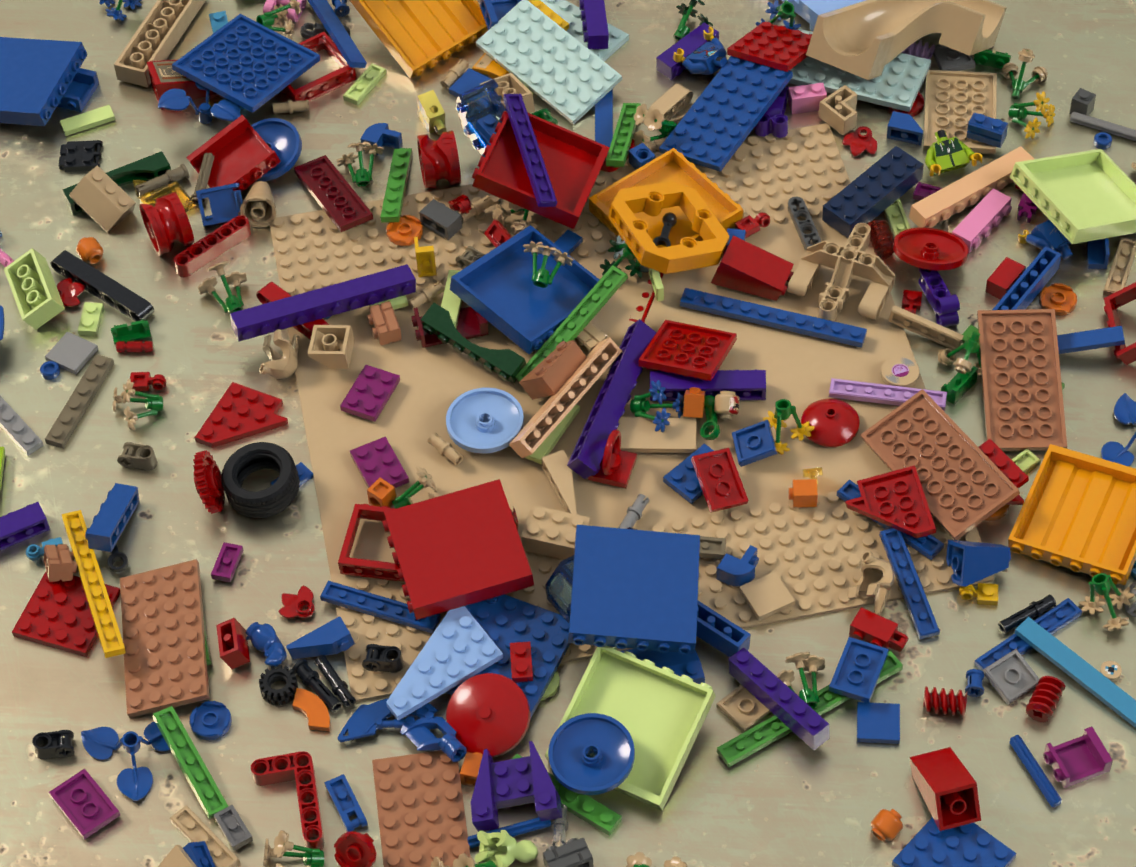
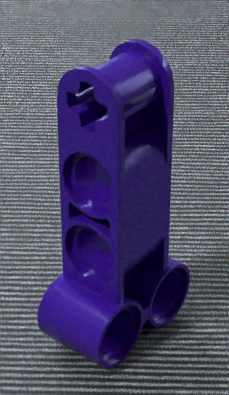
M789 86L782 90L755 126V134L757 136L763 137L770 133L777 138L787 136L788 117L784 114L788 102Z
M919 268L921 275L918 283L935 312L936 323L943 327L958 325L959 316L957 311L960 310V303L957 295H951L937 270Z

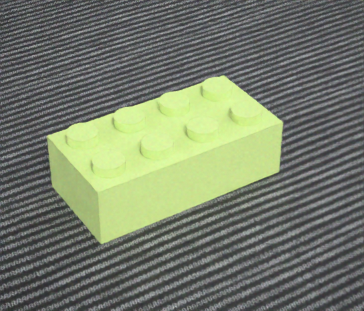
M30 249L4 268L22 320L35 330L65 309L46 258L36 250Z

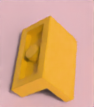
M414 237L418 277L436 276L434 245L419 247L418 237Z

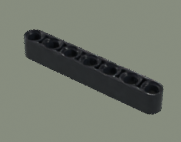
M66 250L50 262L52 268L58 274L65 278H71L72 282L83 284L87 292L135 322L142 319L146 320L154 312V307L150 302Z

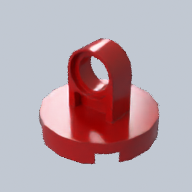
M351 831L342 834L334 844L336 861L341 867H372L376 861L374 840L368 833L361 834Z

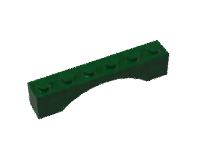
M161 151L106 172V174L120 187L126 184L149 181L165 174L166 170H171V167ZM77 184L62 189L65 201L73 215L84 212L69 196Z
M433 303L420 319L425 332L430 335L435 334L441 342L451 344L457 352H464L470 360L475 363L480 362L486 370L496 372L506 382L509 380L515 383L517 380L515 376L526 365L525 358L510 349H488L468 341L455 328L449 311L436 303Z

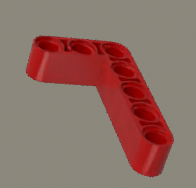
M301 751L255 760L251 764L253 780L257 785L266 786L296 781L305 846L322 850L325 842L315 770L311 755L308 752Z

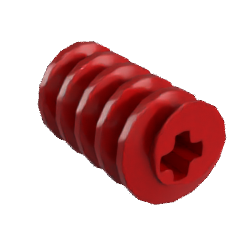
M1052 676L1041 677L1029 700V704L1026 706L1028 716L1038 722H1048V717L1053 715L1056 704L1059 703V698L1062 696V691L1065 690V684Z
M925 686L923 707L926 708L927 713H930L931 709L934 708L935 714H938L940 709H942L944 715H947L950 709L952 716H955L959 710L961 717H964L967 692L963 696L962 690H958L955 695L953 689H950L949 693L946 694L945 688H942L938 694L936 687H933L931 693H929L928 687Z

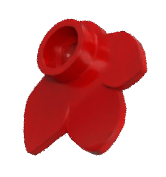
M861 126L855 132L848 133L842 142L843 145L850 146L853 157L859 156L865 150L871 155H875L877 151V141L872 137L871 129L866 126Z
M66 278L57 284L63 305L73 307L80 304L77 296L86 289L83 284L72 282L71 278Z
M303 585L297 595L283 593L282 604L284 607L278 613L285 618L299 617L305 619L311 617L315 612V607L312 603L314 598L312 591Z

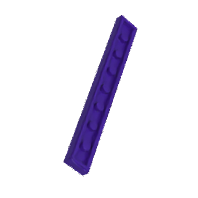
M504 94L503 101L538 207H556L557 199L522 95Z

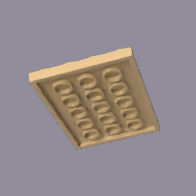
M928 70L925 80L923 150L927 151L934 142H937L934 133L945 130L948 139L957 137L959 141H962L975 153L995 154V146L966 138L968 123L973 113L983 114L996 119L997 73Z

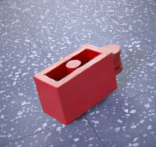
M862 607L850 624L849 637L887 649L891 648L898 652L903 650L909 640L907 635L898 631L897 623Z

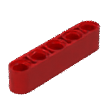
M243 215L236 216L177 254L174 258V263L178 276L188 277L247 239L251 235L248 218Z
M273 282L268 283L256 293L258 300L262 304L291 297L289 293ZM318 319L293 327L311 340L314 325L329 324L324 319Z

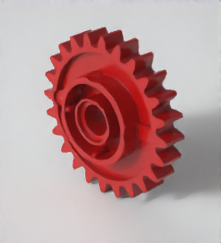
M207 450L197 452L194 455L195 459H193L195 464L193 465L194 482L197 493L202 503L205 504V509H208V512H211V514L221 512L225 504L223 500L225 496L221 471L216 461L213 460V455H210V452Z

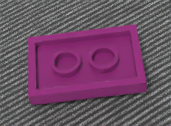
M365 365L341 403V411L375 422L400 382V375Z
M386 437L350 450V455L368 488L379 478L387 481L395 488L409 483V477Z
M85 768L49 792L50 797L84 840L120 816L119 810Z

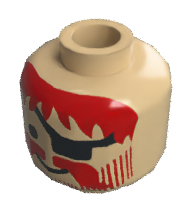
M720 391V394L715 396L714 412L720 415V419H732V416L739 413V396L735 395L733 391Z

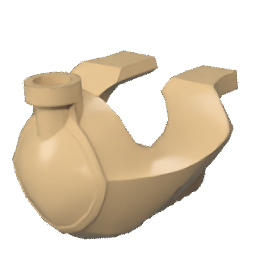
M280 329L274 331L273 342L281 348L283 355L271 348V335L265 336L262 348L270 361L262 363L259 372L263 375L267 373L276 379H285L292 376L298 365L299 336L294 334L292 343H290L288 340L282 339V330Z
M865 551L861 556V560L864 562L861 568L862 576L854 587L848 588V599H857L859 592H867V597L875 596L874 612L877 615H881L889 591L894 583V573L892 566L887 561L875 558L873 553Z

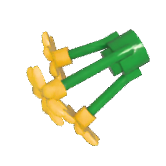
M1044 91L1042 94L1036 93L1038 100L1028 103H1014L1009 109L1008 114L1012 122L1026 127L1024 129V132H1027L1026 139L1029 137L1034 139L1035 133L1040 132L1038 127L1041 125L1037 117L1034 118L1033 122L1028 121V124L1021 121L1027 115L1046 118V122H1048L1047 127L1054 123L1055 106L1046 104L1050 101V98H1045L1046 93ZM1036 106V112L1027 111L1025 107Z
M786 399L776 401L775 414L768 411L769 417L763 418V421L769 420L771 427L774 426L776 430V440L774 442L777 452L781 455L784 452L790 451V448H787L788 444H782L780 441L781 427H787V424L783 421L787 420L791 414L797 424L796 428L790 430L794 433L791 439L798 437L799 441H802L804 435L811 437L810 431L815 428L814 426H809V421L804 425L801 424L796 413V407L791 406V402Z

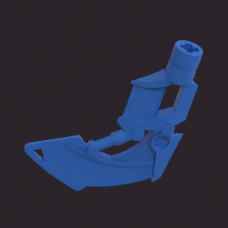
M388 698L369 705L362 704L353 713L338 736L339 742H345L375 735L377 729L401 728L400 733L406 735L417 747V751L442 750L453 762L462 760L467 753L466 747L455 737L457 732L443 717L434 716V713L438 712V710L430 703L406 716V719H400L399 721L397 719L387 720L390 716H394L387 707L386 701ZM439 729L444 736L436 738L430 730Z

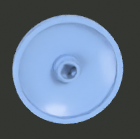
M477 388L463 393L452 402L446 414V426L450 438L456 445L469 452L487 454L501 451L509 446V443L523 429L524 415L520 403L508 392L496 388Z

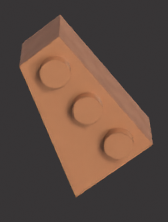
M574 340L562 341L552 353L519 383L532 400L555 395L587 357Z

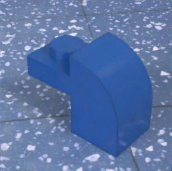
M377 123L368 127L360 138L361 143L368 142L372 146L375 143L378 144V147L387 146L395 149L403 146L402 134L389 130L387 123Z
M750 545L741 560L726 553L717 567V580L731 586H742L751 582L755 578V567L759 561V557H757L758 548Z

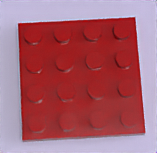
M762 22L728 47L727 55L788 72L808 57L806 53L812 34L791 30L785 26L773 25L770 22Z
M665 320L639 358V366L712 381L737 341V334Z
M45 572L12 630L13 636L87 657L98 637V633L80 577L73 575L72 581H62L60 579V581L50 582L47 572ZM105 584L113 609L121 594L120 588Z

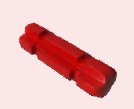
M118 341L116 343L117 352H143V350L145 352H153V342L127 341L125 343V341Z

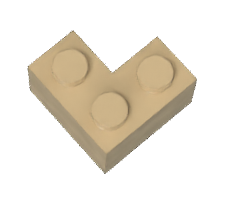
M844 85L820 101L818 117L844 136L856 128L857 112L855 110L857 94Z

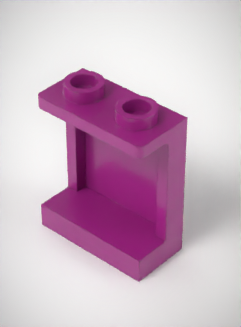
M1092 726L1084 729V734L1081 737L1054 747L1051 743L1046 744L1045 752L1043 753L1047 765H1051L1056 781L1060 782L1064 789L1110 772L1113 762Z

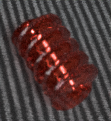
M886 220L870 221L867 224L871 228L870 241L874 252L882 260L887 259L894 253V238L889 223Z

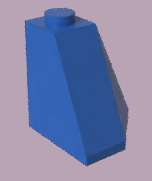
M948 540L946 561L947 565L953 569L954 574L951 575L954 584L966 587L1009 567L1011 560L1010 547L1001 544Z

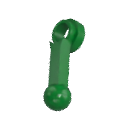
M712 395L705 396L704 408L707 422L700 429V435L706 440H714L720 434L717 414L714 412L715 397Z

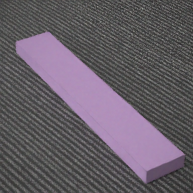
M831 378L829 397L900 406L922 389ZM923 389L945 411L947 392Z

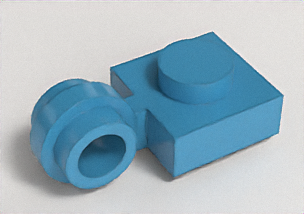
M61 537L41 542L42 547L36 544L29 545L26 549V556L32 561L39 560L40 557L44 556L45 545L57 546L58 544H63Z

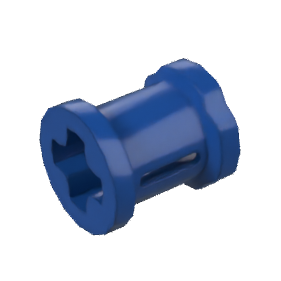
M332 0V4L335 6V14L338 17H345L349 14L350 8L346 4L347 0H342L341 2L340 0Z
M979 669L968 670L966 672L968 682L965 687V693L967 692V695L972 697H979L984 694L982 686L984 672Z

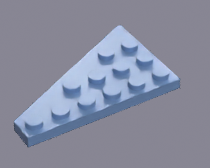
M465 606L449 610L386 701L387 707L399 721L503 659V653Z

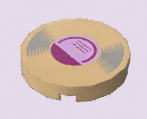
M893 356L887 359L881 368L883 382L886 385L912 387L916 384L920 373L917 363L905 356Z

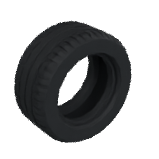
M257 442L245 445L229 457L222 470V485L229 503L234 510L247 517L267 518L284 511L294 501L300 487L299 475L292 456L283 447L273 443ZM273 469L280 472L278 480L265 490L253 492L241 488L246 477L255 471Z

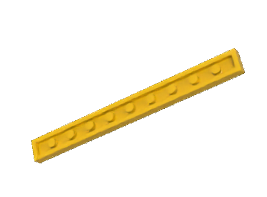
M78 510L61 514L104 656L109 658L125 654L124 643L94 549L88 547V540L85 538L87 527L82 512Z

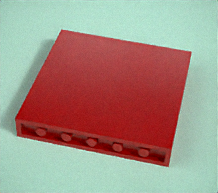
M504 111L500 119L502 123L498 122L494 131L496 134L493 133L489 143L491 145L487 144L483 153L485 157L481 156L478 167L480 168H475L472 186L575 229L610 147L528 113L557 199L556 207H538L508 113Z
M500 479L384 512L386 520L382 521L385 533H390L387 540L390 548L395 549V552L392 553L395 564L399 563L400 568L397 569L399 579L405 582L402 585L405 597L409 596L410 601H406L410 613L414 612L416 620L534 586L533 574Z

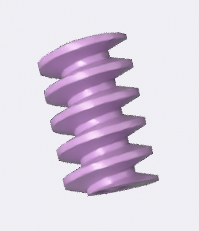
M922 40L917 44L915 41L901 53L931 59L935 45L933 44L931 48H928V42L922 46Z

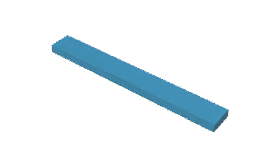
M1030 617L1025 619L1015 629L1014 633L1136 728V700Z

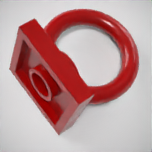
M614 429L607 439L603 460L599 464L600 470L596 475L589 476L588 480L626 488L637 460V453L620 450L621 432L618 429Z

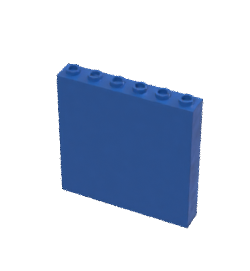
M0 37V123L46 126L87 57V52L82 42Z
M531 225L453 275L450 283V290L528 354L542 347L600 280L573 259L571 262L572 266L565 264V266L561 265L551 285L548 284L546 288L535 286L533 281H531L533 275V255L531 252H524L526 248L523 245L530 244L531 241L535 242V244L542 242L544 246L555 247L562 254L564 251ZM540 253L537 255V271L541 268L544 257ZM551 253L545 268L549 271V275H551L557 264L554 260L555 256Z
M577 525L568 643L595 645L596 647L610 646L618 649L633 648L640 651L656 650L661 653L678 652L684 655L694 654L697 632L700 535Z

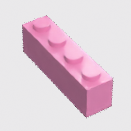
M993 188L952 231V234L958 236L967 244L968 254L974 248L977 249L984 237L987 238L990 235L991 230L1000 224L1004 216L1009 215L1012 209L1011 197Z

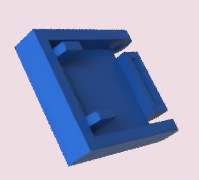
M239 183L196 191L204 227L227 223L238 216L243 200L241 191H233V188L240 187ZM209 199L212 215L205 217L202 200Z

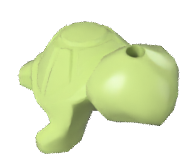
M501 830V833H486L484 831L477 833L480 849L479 853L475 856L476 863L493 861L498 867H508L515 859L520 862L529 863L536 859L539 854L537 847L532 841L522 840L517 843L515 838L510 836L506 830Z

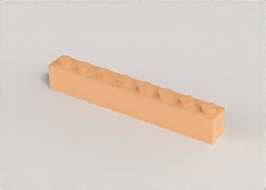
M1020 146L911 205L909 218L919 228H932L955 213L962 212L966 207L975 205L993 188L1002 190L1010 183H1015L1010 178L1015 162L1034 160V158Z
M610 337L599 342L560 390L547 400L509 443V446L521 458L527 457L536 451L621 354L622 350Z

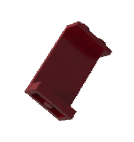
M417 307L414 308V316H411L413 327H417V330H415L416 340L421 341L422 348L444 344L438 339V336L435 334L430 335L423 330L420 320L423 316L420 317ZM471 307L460 309L456 329L464 338L469 339L489 335L487 320Z

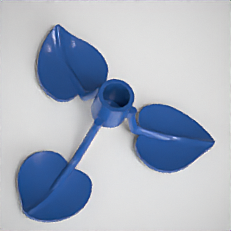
M196 82L195 84L199 89L206 90V103H202L198 109L191 97L186 96V92L182 89L166 91L158 102V109L164 108L173 111L184 110L191 104L195 110V115H198V120L202 124L211 123L213 116L230 122L241 116L240 106L228 99H223L218 104L214 103L213 107L209 105L210 90Z
M1126 393L1115 404V418L1124 425L1131 423L1136 425V402ZM1136 432L1125 448L1118 442L1110 441L1104 444L1101 449L1102 459L1130 466L1134 461V455L1127 450L1136 439Z
M155 721L150 723L144 730V737L147 740L143 739L142 736H138L136 732L129 731L123 735L119 742L117 732L110 727H98L82 731L83 746L94 759L107 760L112 756L113 750L117 751L123 745L124 750L131 754L133 769L127 768L120 772L117 777L118 789L123 795L133 801H139L144 798L152 787L153 776L149 768H137L135 753L140 749V742L146 745L152 744L153 749L159 752L170 750Z

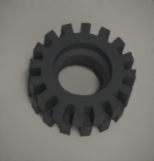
M278 665L277 669H275V666H271L272 670L269 671L267 668L265 674L262 673L260 675L259 687L262 697L268 703L271 701L272 705H276V702L279 705H283L282 701H285L287 704L289 703V698L294 699V694L298 688L296 676L293 670H289L287 666L282 669V665ZM276 681L286 682V686L281 689L271 688V685Z

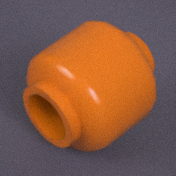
M93 237L82 238L76 247L77 254L87 264H96L102 259L103 248Z
M886 809L880 810L871 821V832L882 842L894 840L903 829V824L900 820L902 816L894 809H891V811Z

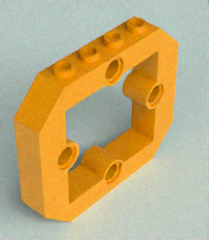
M673 181L623 188L618 191L611 204L609 220L639 263L645 267L669 274L719 264L729 241L728 232L723 228L720 221L695 189ZM679 206L692 223V230L699 233L703 241H696L691 237H683L679 245L658 248L647 233L648 223L642 219H637L633 213L644 212L649 216H658L663 208Z

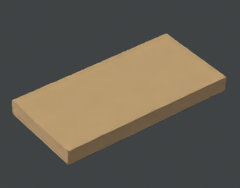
M620 417L618 430L621 432L620 450L632 453H693L696 451L697 418H668L667 420L670 422V425H665V431L661 432L659 430L656 432L657 424H654L651 419Z

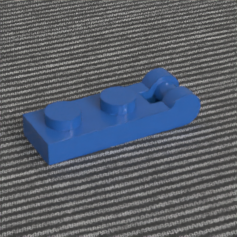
M343 774L324 782L346 831L351 832L359 826H367V820L345 775ZM356 814L357 818L350 821L349 817Z

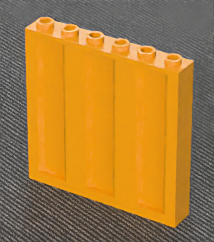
M349 0L409 78L415 75L416 77L420 76L425 69L435 67L440 60L448 59L455 51L460 52L465 45L473 44L478 40V37L488 31L477 0Z
M1050 444L1008 538V547L1016 554H1024L1035 560H1044L1055 566L1070 568L1074 572H1083L1092 577L1104 573L1111 576L1114 584L1126 586L1136 561V469Z

